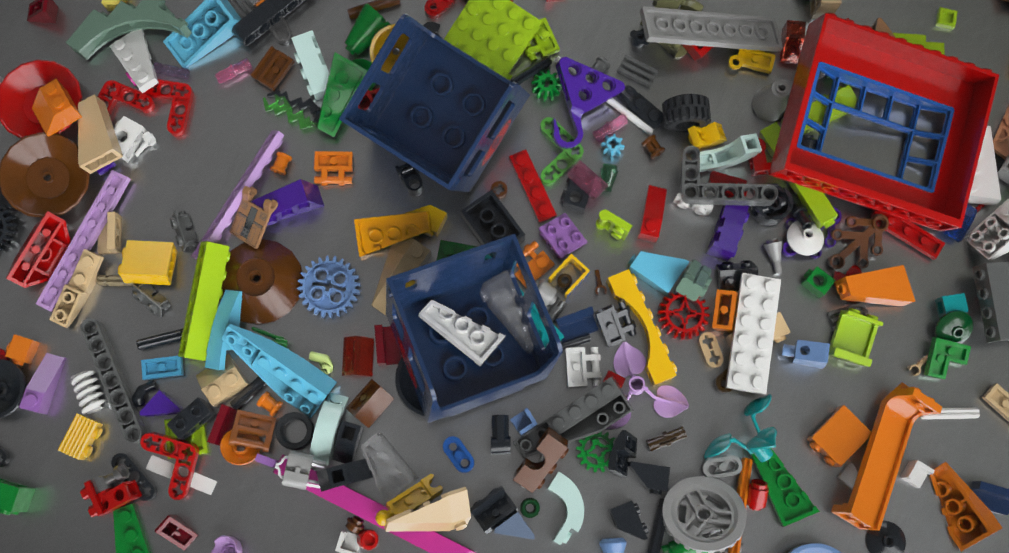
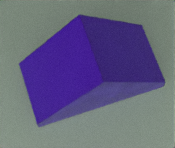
M159 390L142 408L140 416L178 415L183 408L166 392Z

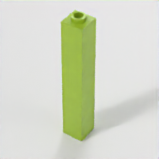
M777 122L760 130L759 138L765 141L766 149L772 158L781 129ZM788 182L801 203L808 209L809 215L819 229L823 226L828 228L835 223L834 220H836L838 214L824 193Z

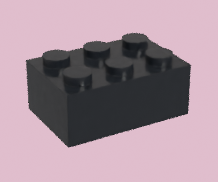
M492 189L461 210L462 219L481 245L513 234L516 235L519 244L525 240V233ZM494 252L489 253L490 257H493Z

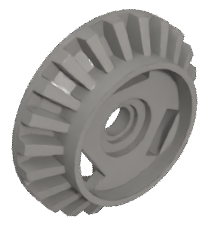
M704 476L684 479L668 491L663 502L662 516L664 526H666L668 534L675 538V542L677 544L681 543L687 550L693 549L696 550V553L724 552L726 548L733 547L740 540L745 530L747 513L744 502L732 487L718 479ZM709 501H712V502L716 503V504L719 505L722 509H719L718 507H716L714 504H712V503L709 502ZM680 507H686L685 523L680 522L678 519ZM701 511H705L710 515V517L707 519H702L701 517H699L698 513ZM721 531L722 533L721 535L716 537L703 538L704 536Z

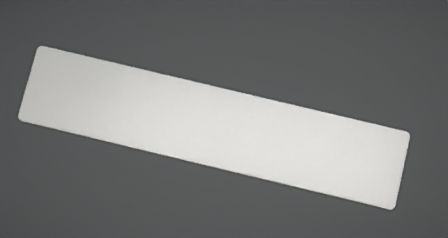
M152 455L146 469L171 479L175 464ZM180 467V475L186 477L189 472L188 469ZM194 472L190 487L212 495L217 481Z

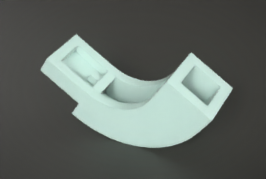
M757 133L743 135L723 147L700 152V172L708 171L710 173L711 171L723 170L747 161L759 154L762 148ZM694 154L690 155L692 160L696 158Z
M331 392L320 410L310 448V454L314 455L313 459L324 461L327 466L334 453L337 431L349 397Z
M558 471L547 489L559 496L566 507L565 521L553 539L554 542L561 545L562 542L566 544L572 534L569 532L570 529L579 532L584 518V503L577 486Z

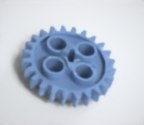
M326 256L325 261L318 257L319 263L316 264L314 261H311L313 267L305 266L308 272L300 273L304 279L298 280L303 285L297 288L298 291L303 292L299 295V298H305L302 304L304 306L309 304L307 310L311 311L314 309V315L316 316L321 312L322 318L326 316V313H328L330 318L333 317V313L340 317L341 310L347 313V306L353 308L351 301H358L354 295L360 294V291L356 288L361 287V284L355 281L360 278L358 275H354L356 272L355 268L349 270L351 267L350 263L344 265L345 261L343 258L337 262L336 256H334L332 261H330L328 256ZM321 272L327 273V276H326L325 279H323V280H318V279H317V276H318L319 273H321ZM338 276H345L346 279L343 283H336ZM318 283L320 285L329 286V284L331 283L334 288H330L329 291H327V289L324 286H313L312 284ZM335 288H346V291H340ZM315 291H322V296L320 298H313V294ZM335 294L342 295L339 302L332 301V297Z

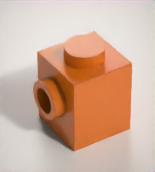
M14 334L11 342L6 347L5 357L11 358L12 363L23 366L24 363L32 365L40 342Z

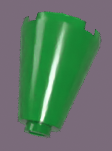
M366 3L344 42L347 45L345 49L352 55L355 53L361 54L370 47L375 34L383 27L391 24L388 21L386 22L382 15Z

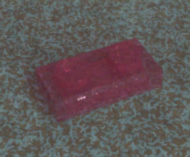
M581 160L567 173V176L594 200L608 187V184Z

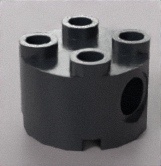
M772 183L771 185L778 189V197L775 202L770 206H750L751 214L758 224L763 226L776 225L788 216L793 206V199L787 188ZM770 192L763 193L767 199L773 198Z

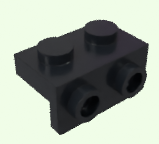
M743 260L741 263L726 261L716 265L719 290L739 291L742 273L758 275V267L750 260Z
M502 486L493 489L488 496L478 500L470 508V512L486 535L519 511Z

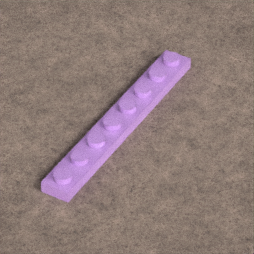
M274 130L270 132L192 253V258L197 260L201 242L218 243L220 241L221 233L231 224L232 216L239 209L243 198V188L245 186L252 187L255 180L257 181L261 177L262 169L272 160V154L275 149L281 146L284 134Z
M114 170L111 171L38 298L36 305L53 312L64 285L69 284L83 250L88 249L91 251L107 223V212H113L128 186L130 178Z

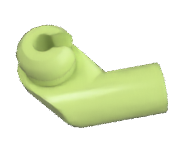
M314 351L310 352L309 360L318 362L322 372L325 374L332 372L333 364L328 355Z

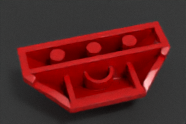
M47 211L34 226L19 250L6 279L23 288L49 281L71 242L66 221Z

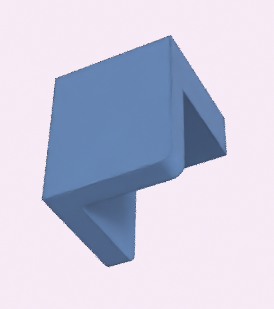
M525 408L521 413L510 419L520 436L538 425L528 408Z

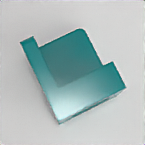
M965 293L947 295L935 299L939 318L951 311L958 310L965 313L969 311Z

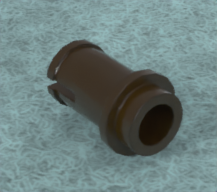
M566 273L559 275L557 278L558 288L561 287L560 290L562 291L567 290L572 285V277Z

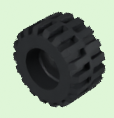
M681 94L671 97L662 103L663 123L665 129L669 131L689 132L688 128L692 126L702 128L711 123L709 98L700 94Z

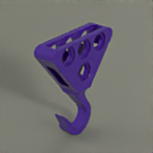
M562 57L556 64V70L576 137L572 142L562 140L556 120L553 118L552 138L557 146L563 149H571L577 146L583 138L582 115L624 91L625 84L575 60ZM568 68H574L576 75H571ZM586 75H590L593 78V83H589L586 80ZM603 82L609 84L610 90L603 88ZM579 92L586 94V100H582L579 97Z

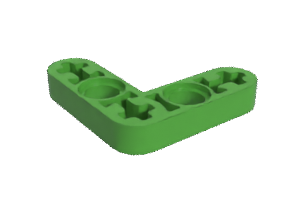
M551 117L544 118L541 121L540 130L561 153L541 172L540 180L545 186L554 185L582 158L584 152L580 143L572 148L573 150H579L578 155H572V149H563L555 144L552 138V130L549 128L545 129V124H552L553 118ZM556 121L559 134L566 136V142L574 141L575 138ZM559 160H564L567 163V167L560 169L556 163ZM554 168L556 172L552 175V180H545V174L550 175Z

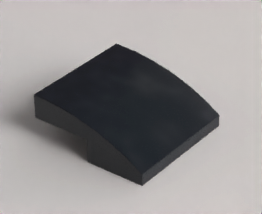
M622 430L615 440L608 462V470L619 477H627L629 458H636L637 438L627 430Z

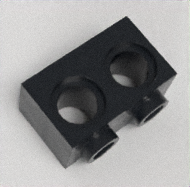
M576 167L573 173L569 172L566 183H569L567 190H563L560 199L563 201L562 207L584 214L596 174ZM582 178L585 184H577L575 180ZM572 195L578 196V197H579V201H578V202H573V201H571V200H570V196H572Z
M197 397L169 421L167 425L179 439L187 440L216 413L204 399Z

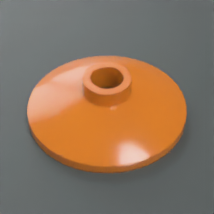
M232 430L223 436L220 443V451L223 458L231 464H248L255 460L257 453H260V449L237 444L235 446L228 445ZM238 432V437L260 441L259 436ZM239 447H243V448H244L243 451H238L237 449H238Z

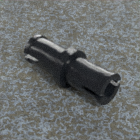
M792 194V215L798 219L803 230L812 228L814 222L807 213L808 209L802 205L796 194Z

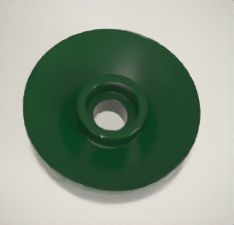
M963 311L948 312L937 322L935 336L936 338L962 344L970 337L973 331V320Z

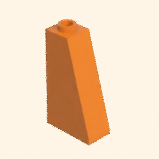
M904 265L846 276L835 281L836 290L841 300L892 306H905L915 302Z

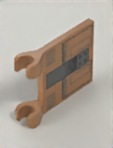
M245 186L242 190L243 198L230 233L253 248L258 249L271 214L276 210L278 202L273 199H265L262 209L251 202L257 193V189Z

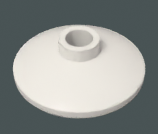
M796 221L787 230V242L798 254L811 256L818 253L823 247L824 236L821 229L815 223L812 225V228L803 230L799 221Z

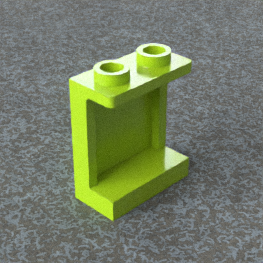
M853 308L841 310L830 343L829 355L861 366L871 367L872 359H869L877 329L879 326H883L884 322L878 321V317L874 315H860V311Z

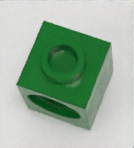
M817 266L813 270L809 268L806 271L801 285L818 298H821L836 280ZM813 277L820 280V285L814 283Z

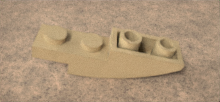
M88 249L83 250L69 284L64 285L49 320L65 328L71 325L96 285L97 276L99 275L97 273L103 262V256Z

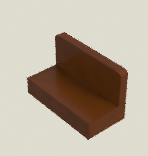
M371 379L346 409L369 428L394 398Z

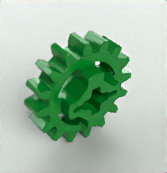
M601 431L585 437V440H578L581 446L576 447V450L580 451V454L576 457L582 458L579 464H586V470L592 467L593 473H596L598 468H600L601 472L605 471V466L608 468L609 458L604 462V456L607 452L611 453L612 442L615 440L614 437L608 438L609 432L602 435ZM598 438L605 440L608 445L600 443ZM590 440L591 446L589 450L584 451L586 443ZM595 446H597L598 449H606L599 453L600 457H598L597 454H589V452H592V450L595 449ZM587 458H593L597 465L589 462Z

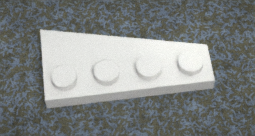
M139 29L131 31L110 45V48L139 90L144 93L156 85L158 80L151 62V54L147 48L148 44L144 37V30Z
M431 300L418 315V317L479 366L483 364L505 338V335L497 334L491 331L489 327L481 326L466 316L462 317L456 314L454 310L434 300Z

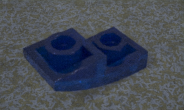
M967 204L962 228L943 232L956 242H961L972 225L978 210Z

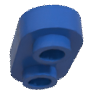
M454 436L448 437L443 443V450L459 472L467 473L471 471L474 467L472 455L459 438ZM455 443L457 445L456 450H450L449 445ZM463 459L468 460L466 467L461 465Z

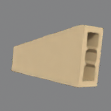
M95 94L79 102L78 111L82 117L78 119L79 167L91 174L122 158L123 154L105 102Z

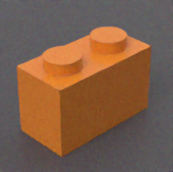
M717 289L712 324L714 330L733 332L738 300L737 291Z

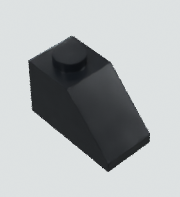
M633 461L628 462V467L643 487L650 489L651 494L662 495V491H668L670 467Z

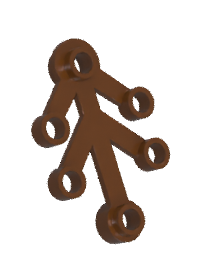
M875 214L870 219L856 218L854 216H849L845 219V225L849 228L856 227L857 225L869 226L863 232L842 231L841 229L832 230L830 236L833 240H854L839 254H833L829 257V266L833 269L843 268L845 258L860 246L856 266L867 268L869 265V260L867 259L868 240L873 233L874 245L870 247V253L874 256L881 255L883 253L882 233L889 226V220L883 214ZM851 218L854 220L853 225L849 224V219ZM877 220L881 221V225L879 227L875 224ZM836 231L840 233L839 238L834 236ZM876 246L879 248V252L877 254L874 252V248ZM834 258L838 259L837 265L833 264ZM861 259H863V260L865 261V265H864V266H861V265H860V260H861Z

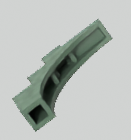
M142 0L137 7L131 3L126 4L120 1L110 15L93 9L67 40L66 44L74 52L88 60L109 41L134 30L163 29L178 33L186 38L192 32L187 27L189 24L181 17L177 19L165 5V0Z

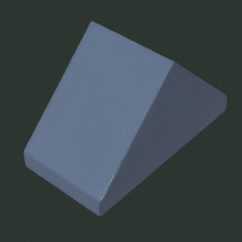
M519 512L515 513L494 530V533L533 540L535 538V535Z

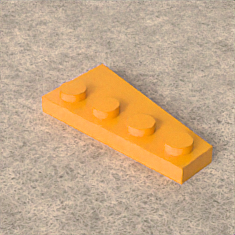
M430 211L354 219L359 257L432 230Z

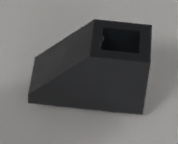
M342 420L332 460L344 464L353 462L364 427Z
M631 500L608 509L616 529L641 540L648 539L646 534L649 531L645 522L641 523L639 518L641 511L637 503L634 504Z

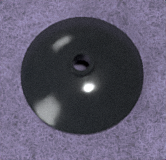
M0 359V418H3L13 413L19 407L26 389V379L22 370L16 364Z

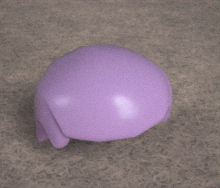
M221 535L214 540L215 546L211 553H243L241 542L237 538L227 535Z

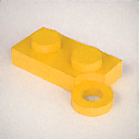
M739 49L737 55L730 57L728 65L733 70L745 67L771 74L776 55L760 50ZM733 60H738L739 64L734 65Z

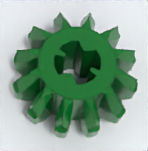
M548 69L546 74L541 70L540 75H534V81L531 82V86L534 87L532 93H537V99L543 97L545 102L549 97L553 101L554 96L558 97L560 95L559 91L562 90L559 78H556V72L550 74Z

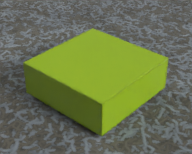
M939 7L935 26L953 30L956 25L958 11Z

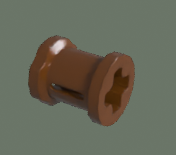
M655 134L649 136L641 143L651 154V159H655L666 150L658 143Z

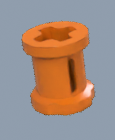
M276 152L277 157L273 166H270V170L285 176L288 163L293 158L285 153Z
M266 391L259 398L256 405L258 407L262 406L273 417L278 413L283 402H278Z

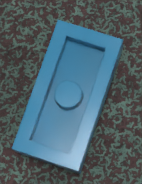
M170 356L141 360L143 380L184 376L183 357Z

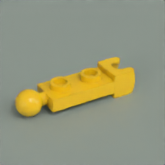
M429 474L421 479L420 482L387 502L386 507L388 510H380L376 513L375 520L377 524L385 526L388 518L409 509L415 511L424 502L432 501L442 493L443 487L441 485L435 488L431 487L430 484L434 475Z

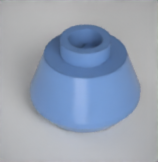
M624 538L601 539L599 545L603 553H624L627 541Z

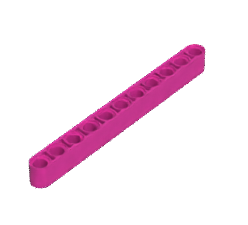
M287 459L279 465L282 476L284 475ZM275 468L273 473L278 475V470ZM310 470V480L318 481L317 471ZM345 485L322 492L319 488L306 487V490L384 529V526L377 524L375 516L380 510H388L386 506ZM390 531V533L429 553H476L435 531Z

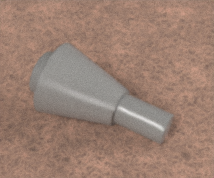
M778 238L766 240L767 244H763L771 262H773L775 274L781 273L782 241H778Z

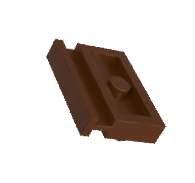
M271 46L251 73V77L274 91L295 61Z

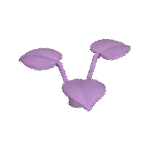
M623 342L615 354L613 365L618 375L624 378L629 375L631 376L629 381L630 391L626 396L628 400L632 394L640 395L646 391L653 399H656L653 405L654 410L664 418L675 417L688 409V401L678 389L669 385L660 386L656 396L648 387H645L644 379L634 375L643 372L646 366L644 355L627 342ZM631 412L606 429H617L626 425L630 420Z

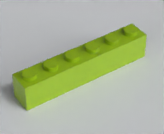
M209 241L200 243L178 357L206 361L211 328L218 309V302L223 295L221 287L227 274L225 267L226 262L230 259V246Z

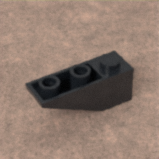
M371 457L316 472L321 492L376 477Z

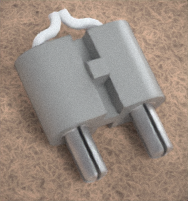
M290 450L288 456H284L279 463L276 462L275 468L278 470V476L282 478L281 485L303 490H306L307 486L320 489L319 485H314L319 484V481L310 480L309 473L311 466L325 468L326 462L313 459L314 455ZM287 459L284 475L282 476L279 465Z

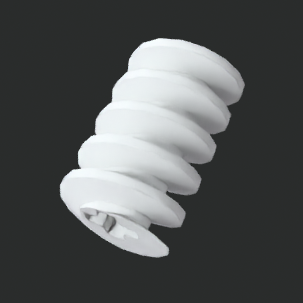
M95 370L83 371L71 377L73 379L71 384L75 386L74 392L78 393L76 398L81 400L79 407L83 408L81 410L83 415L102 410L104 407H101V404L106 402L105 399L98 398L103 395V392H96L101 386L93 384L98 380L97 377L91 378Z

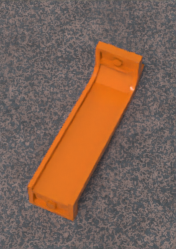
M901 382L881 401L849 502L842 505L833 504L832 513L858 529L880 531L915 420L922 415L941 413L942 406L936 403L935 399L923 394L919 388L909 387Z

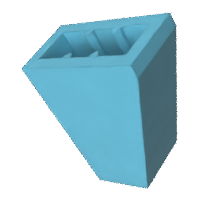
M640 251L638 256L635 254L632 256L628 264L631 265L629 267L631 273H634L636 277L666 296L689 264V261Z

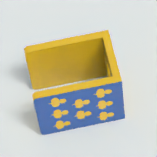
M573 254L567 257L550 275L547 281L551 284L569 263L582 273L579 279L565 292V299L586 279L590 272Z

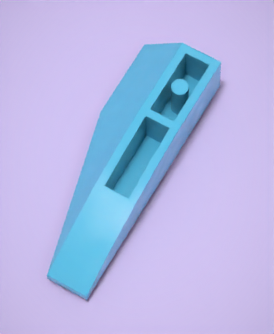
M230 324L221 338L279 397L309 418L313 417L337 383L289 349L246 329Z

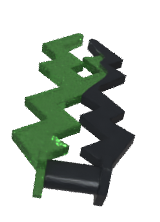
M279 89L267 94L268 98L275 97L276 103L269 105L267 99L263 98L266 112L274 110L275 116L287 112L289 124L299 120L300 130L310 127L319 130L317 129V123L321 108L311 98L303 102L301 97L289 101L287 91L281 94ZM284 100V104L280 106L278 101ZM298 105L300 112L293 114L292 108ZM310 107V113L313 114L317 111L314 120L310 121V116L304 118V112L301 110Z

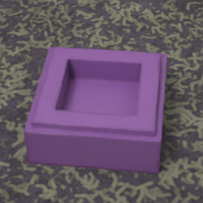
M257 453L255 458L256 462L275 468L276 462H279L276 459Z

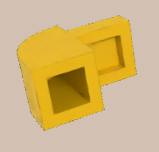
M713 122L702 128L697 126L688 128V139L692 146L697 147L699 151L713 148L727 141L720 123Z

